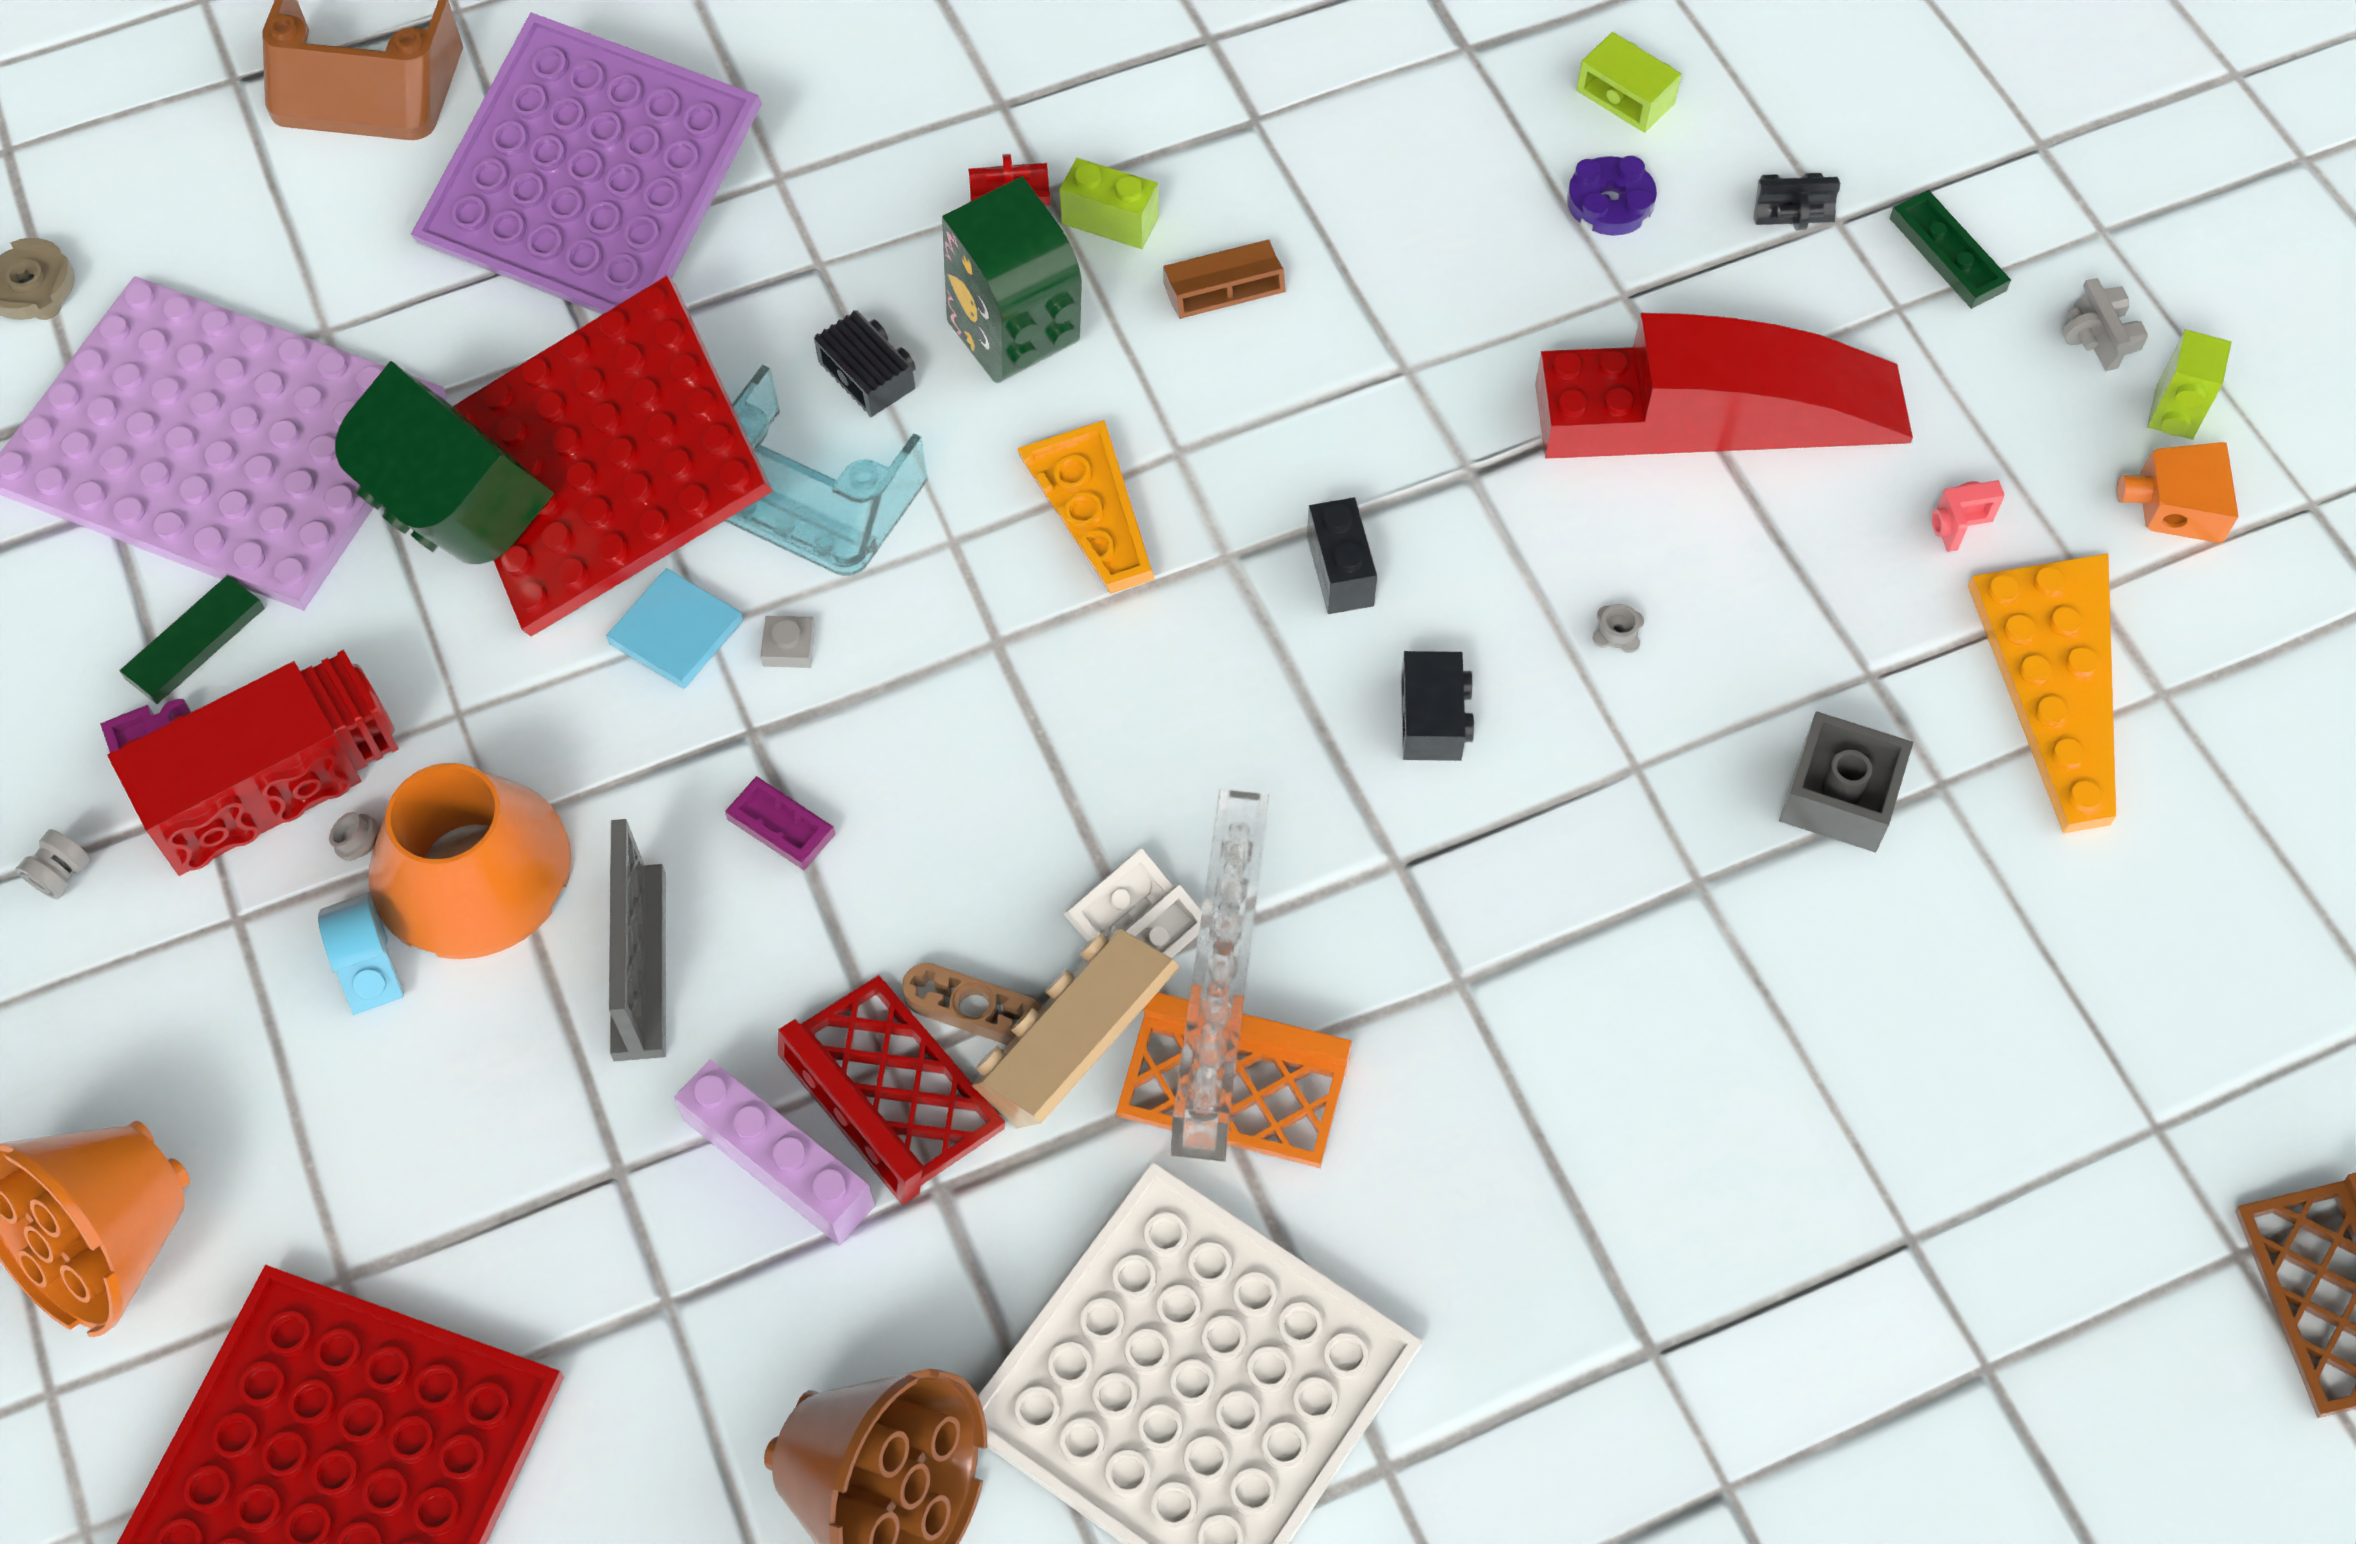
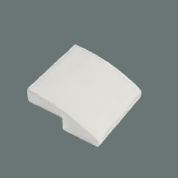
M1142 848L1135 851L1063 913L1087 942L1099 932L1106 936L1114 931L1123 929L1170 958H1173L1211 924L1180 884L1173 886Z

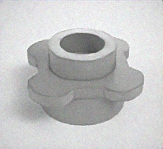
M1624 604L1600 608L1597 612V619L1600 621L1599 629L1593 633V642L1601 648L1611 646L1621 648L1626 653L1637 651L1640 646V640L1637 637L1638 630L1644 625L1642 614ZM1618 627L1623 629V631L1617 632L1614 630V628Z

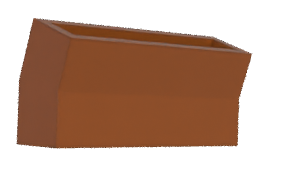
M1269 239L1163 266V284L1179 319L1286 292L1284 268L1276 257Z

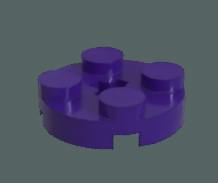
M1605 156L1584 159L1578 162L1575 173L1570 180L1567 205L1571 215L1579 223L1582 218L1587 223L1593 225L1592 231L1603 235H1624L1636 231L1641 227L1644 219L1648 216L1650 218L1655 206L1657 189L1652 176L1645 170L1644 162L1636 156H1625L1623 158ZM1612 191L1618 193L1619 197L1617 200H1611L1608 194L1602 193Z

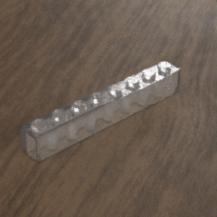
M1219 789L1173 1111L1171 1156L1226 1161L1266 840L1270 794Z

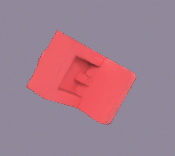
M1999 480L1984 483L1970 481L1958 487L1944 489L1937 508L1932 512V526L1936 536L1942 537L1947 552L1958 550L1968 526L1994 521L2005 496Z

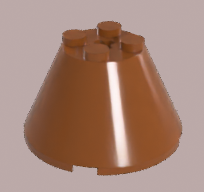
M940 1369L914 1371L821 1393L808 1390L799 1398L796 1408L787 1418L779 1436L773 1438L767 1445L764 1454V1464L767 1469L772 1471L777 1493L815 1544H959L972 1519L983 1484V1480L975 1478L978 1448H987V1427L984 1411L976 1392L968 1382L956 1374Z

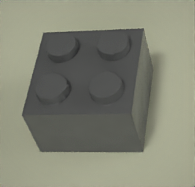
M1816 711L1805 737L1779 822L1876 853L1890 824L1914 742Z

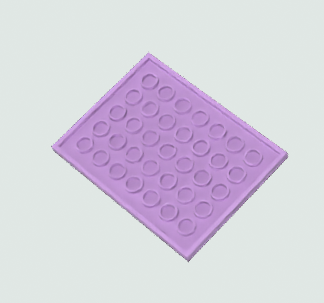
M134 276L1 450L0 495L219 579L229 575L248 590L304 611L374 508L355 493L360 485L340 467L335 453V441L344 417L386 366ZM415 377L440 397L447 400L448 397L444 387Z

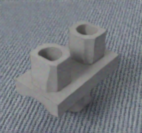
M2098 278L2085 280L2083 284L2085 294L2068 311L2067 315L2070 321L2062 329V335L2067 344H2083L2087 351L2094 349L2105 372L2118 369L2124 355L2142 350L2148 338V333L2141 321L2136 320L2122 323L2119 317L2125 316L2129 309V298L2123 286L2104 289Z

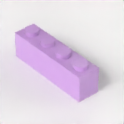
M711 1059L674 1096L684 1122L839 1246L875 1207L867 1182Z

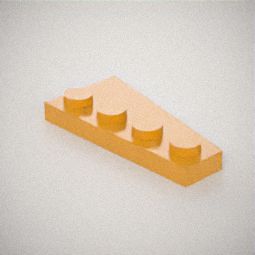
M1105 420L1017 448L1021 460L1110 594L1155 580Z

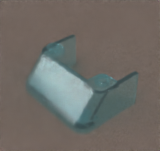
M762 364L732 405L773 492L726 519L725 522L835 574L842 576L857 574L866 568L928 481L922 437L913 433L889 467L873 460L864 459L849 464L837 480L760 445L768 434L769 426L780 413L771 369Z

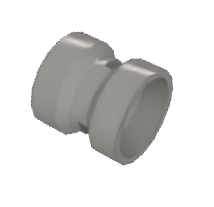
M49 829L39 840V850L33 856L25 857L15 869L34 888L53 899H59L68 888L67 880L73 873L82 872L91 861V857L71 839L55 830Z

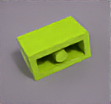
M1611 32L1581 61L1576 91L1645 133L1675 104L1682 73L1640 49L1634 43Z
M1077 157L1059 189L1061 224L1139 249H1143L1159 218L1158 182Z
M2184 330L2156 385L2147 428L2159 430L2172 436L2194 439L2223 385L2232 341Z

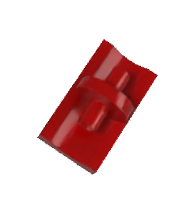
M1002 154L1003 166L968 168L971 201L1023 176L1045 206L1051 205L1047 163L1012 165L1011 154Z

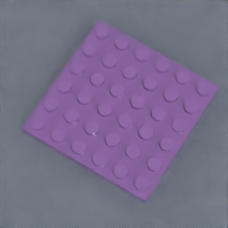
M530 12L415 225L411 236L417 243L599 314H604L666 275L672 280L762 102L757 94Z

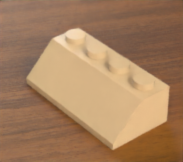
M1123 929L1114 931L1106 936L1099 932L1080 951L1079 955L1085 960L1072 974L1067 969L1064 970L1048 986L1045 992L1051 998L1037 1012L1031 1007L1012 1026L1011 1031L1016 1036L1004 1050L997 1045L980 1061L976 1069L981 1075L971 1086L1016 1128L1041 1124L1180 968L1172 958Z

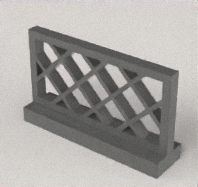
M627 819L611 820L609 1011L610 1054L614 1062L666 1057V872L663 864L644 865Z

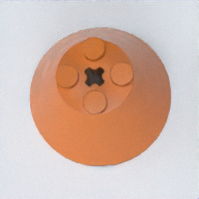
M133 1121L127 1126L0 1143V1262L28 1297L59 1324L69 1330L81 1324L91 1328L87 1331L88 1337L101 1336L117 1325L183 1213L185 1207L183 1189L190 1184L188 1173L176 1159L170 1158L167 1160L160 1149L154 1144L153 1136L148 1128L139 1121Z

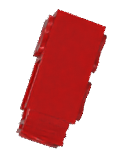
M344 649L337 652V656L331 659L327 657L321 660V664L315 667L311 665L301 671L295 661H292L189 714H183L174 718L169 724L141 738L128 741L121 748L107 754L146 832L178 876L189 871L201 869L208 865L212 859L225 852L253 842L260 834L282 823L298 819L310 808L328 799L344 795L351 787L362 782L357 773L358 770L368 766L367 763L375 759L376 761L382 759L383 755L390 751L393 753L399 750L392 737L395 728L362 668L358 664L351 663Z

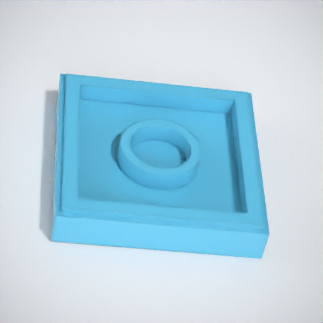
M666 568L609 631L606 637L611 646L682 689H685L743 622L741 612Z

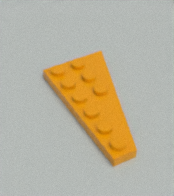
M2108 553L1972 576L1968 584L1970 594L2063 834L2111 825L2116 817Z

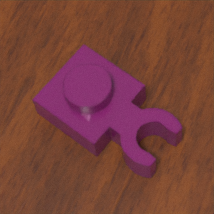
M175 699L165 704L160 713L155 715L149 706L146 705L102 722L100 725L111 753L121 748L128 741L141 738L169 724L174 718L183 714H189L191 711L184 699Z

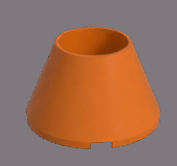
M436 764L412 774L393 793L371 854L368 875L369 890L377 912L385 926L394 936L409 947L413 945L433 952L437 957L446 959H471L488 956L510 948L526 939L552 914L550 908L558 898L562 887H567L571 870L570 842L564 825L554 808L542 796L530 788L464 764ZM475 824L490 826L485 836L464 853L445 859L425 858L429 849L439 838L456 828Z

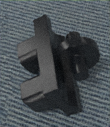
M1806 173L1802 178L1782 179L1778 174L1762 175L1758 180L1753 218L1755 224H1793L1794 229L1799 231L1806 230L1809 223L1835 222L1836 198L1841 184L1838 176L1824 177L1822 173Z

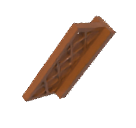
M2356 1173L2348 1174L2344 1181L2241 1205L2235 1211L2317 1418L2356 1409V1384L2350 1396L2327 1401L2319 1381V1376L2326 1363L2356 1378V1366L2331 1354L2342 1331L2356 1337V1325L2348 1321L2356 1305V1283L2326 1269L2337 1246L2356 1255ZM2335 1198L2343 1217L2337 1233L2305 1218L2313 1203ZM2303 1206L2300 1214H2297L2289 1210L2291 1208ZM2273 1213L2293 1223L2294 1226L2284 1245L2281 1246L2262 1236L2254 1217ZM2300 1227L2331 1243L2320 1265L2289 1250ZM2346 1229H2348L2352 1241L2343 1237ZM2268 1251L2278 1256L2274 1265ZM2284 1259L2315 1275L2304 1298L2281 1286L2276 1273ZM2321 1278L2352 1294L2341 1317L2310 1301ZM2288 1302L2298 1307L2294 1316ZM2304 1311L2336 1327L2325 1350L2302 1339L2297 1325ZM2309 1354L2319 1359L2315 1369Z

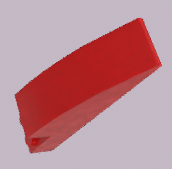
M1640 313L1633 347L1541 351L1535 388L1545 459L1911 443L1913 439L1897 363L1812 332L1731 317L1680 313Z

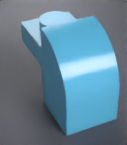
M370 892L320 909L318 924L322 941L333 972L336 971L352 1014L356 1015L403 998L404 991L386 947L388 937Z

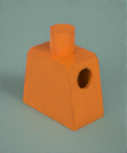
M2227 442L2159 448L2152 451L2140 475H2120L2117 483L2118 502L2143 504L2145 526L2150 531L2223 543L2239 517Z

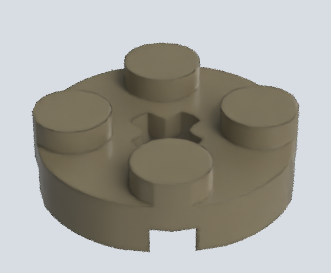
M24 238L11 242L10 244L13 249L5 251L0 255V316L18 320L35 317L40 320L53 318L59 313L60 304L68 297L74 285V270L70 262L61 253L59 247L48 240ZM30 274L34 275V278L26 283L20 284L18 282L19 280L27 279Z

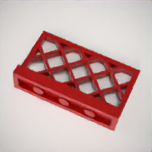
M880 975L800 1024L794 1019L778 1029V1056L902 1206L920 1195L921 1185L1005 1128V1121L971 1086V1081ZM877 995L889 1009L887 1021L857 1017L858 1008L861 1004ZM851 1011V1016H844ZM894 1016L900 1023L893 1022ZM826 1026L848 1029L845 1048L822 1045L814 1034ZM854 1030L885 1034L882 1053L851 1049ZM891 1035L913 1037L920 1045L918 1058L888 1054ZM925 1052L931 1058V1060L924 1059ZM836 1060H843L842 1067L836 1062ZM849 1061L880 1065L877 1084L854 1083L847 1075ZM886 1066L916 1070L913 1090L884 1087L883 1080ZM922 1071L944 1074L952 1083L950 1095L919 1091ZM958 1090L963 1097L956 1096V1091ZM867 1097H872V1098H874L873 1105H872V1103L867 1099ZM880 1099L911 1103L908 1123L885 1120L878 1112ZM917 1104L948 1108L945 1128L914 1124ZM954 1109L976 1111L986 1124L974 1132L951 1129ZM898 1135L906 1136L905 1143ZM912 1136L943 1140L942 1153L923 1165L910 1150ZM949 1141L957 1142L955 1145L948 1149Z

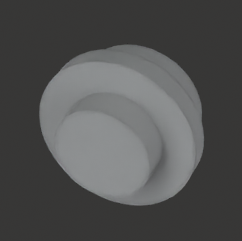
M349 812L340 817L333 825L329 835V842L334 847L336 855L345 861H352L367 855L373 849L377 839V822L367 814L358 815L355 812Z

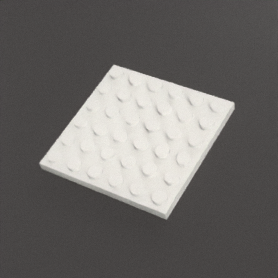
M1152 1162L978 1395L986 1421L987 1447L1122 1544H1289L1421 1349L1423 1341Z

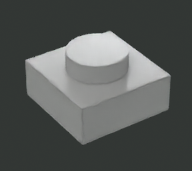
M765 616L760 655L763 667L811 668L815 635L813 617Z

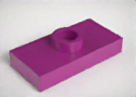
M757 776L725 810L728 821L804 871L836 835L834 826Z

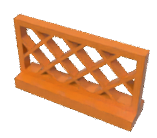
M1157 992L1143 1009L1144 1017L1117 1106L1116 1117L1321 1169L1344 1076H1346L1350 1060L1352 1040ZM1156 1033L1172 1037L1181 1053L1156 1066L1147 1051L1151 1034ZM1184 1041L1196 1044L1188 1048ZM1210 1047L1223 1050L1232 1065L1206 1078L1194 1056ZM1235 1053H1236V1054H1240V1055H1244V1056H1247V1057H1245V1058H1243V1059H1241V1060L1239 1061L1238 1058L1236 1057ZM1260 1060L1274 1063L1283 1078L1257 1091L1244 1069ZM1143 1061H1145L1150 1070L1140 1075ZM1187 1061L1200 1083L1174 1096L1161 1074ZM1286 1066L1296 1068L1297 1070L1289 1073ZM1237 1073L1251 1096L1225 1109L1212 1087ZM1310 1073L1332 1077L1329 1093L1311 1104H1308L1295 1081ZM1154 1078L1168 1100L1152 1110L1131 1105L1135 1089ZM1288 1086L1302 1109L1276 1122L1263 1099ZM1206 1091L1219 1114L1202 1123L1188 1120L1180 1105ZM1256 1104L1270 1127L1254 1136L1240 1133L1231 1117ZM1325 1107L1320 1123L1314 1112ZM1173 1109L1178 1117L1165 1113ZM1307 1117L1318 1134L1314 1150L1309 1151L1291 1146L1282 1130ZM1224 1122L1228 1130L1215 1126ZM1275 1135L1280 1143L1266 1139Z

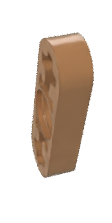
M921 963L913 966L907 971L902 982L906 1004L913 1012L1008 1045L1016 1036L1011 1031L1013 1026L1011 1019L1018 1020L1031 1007L1037 1012L1041 1009V1005L1031 997L932 963ZM928 981H934L935 989L938 993L928 992L925 998L919 997L916 986L925 987ZM944 995L950 997V1006L948 1008L945 1007ZM970 995H980L988 1001L989 1005L983 1014L970 1017L960 1011V1003ZM998 1004H1003L1004 1016L998 1014ZM998 1014V1022L997 1024H993Z

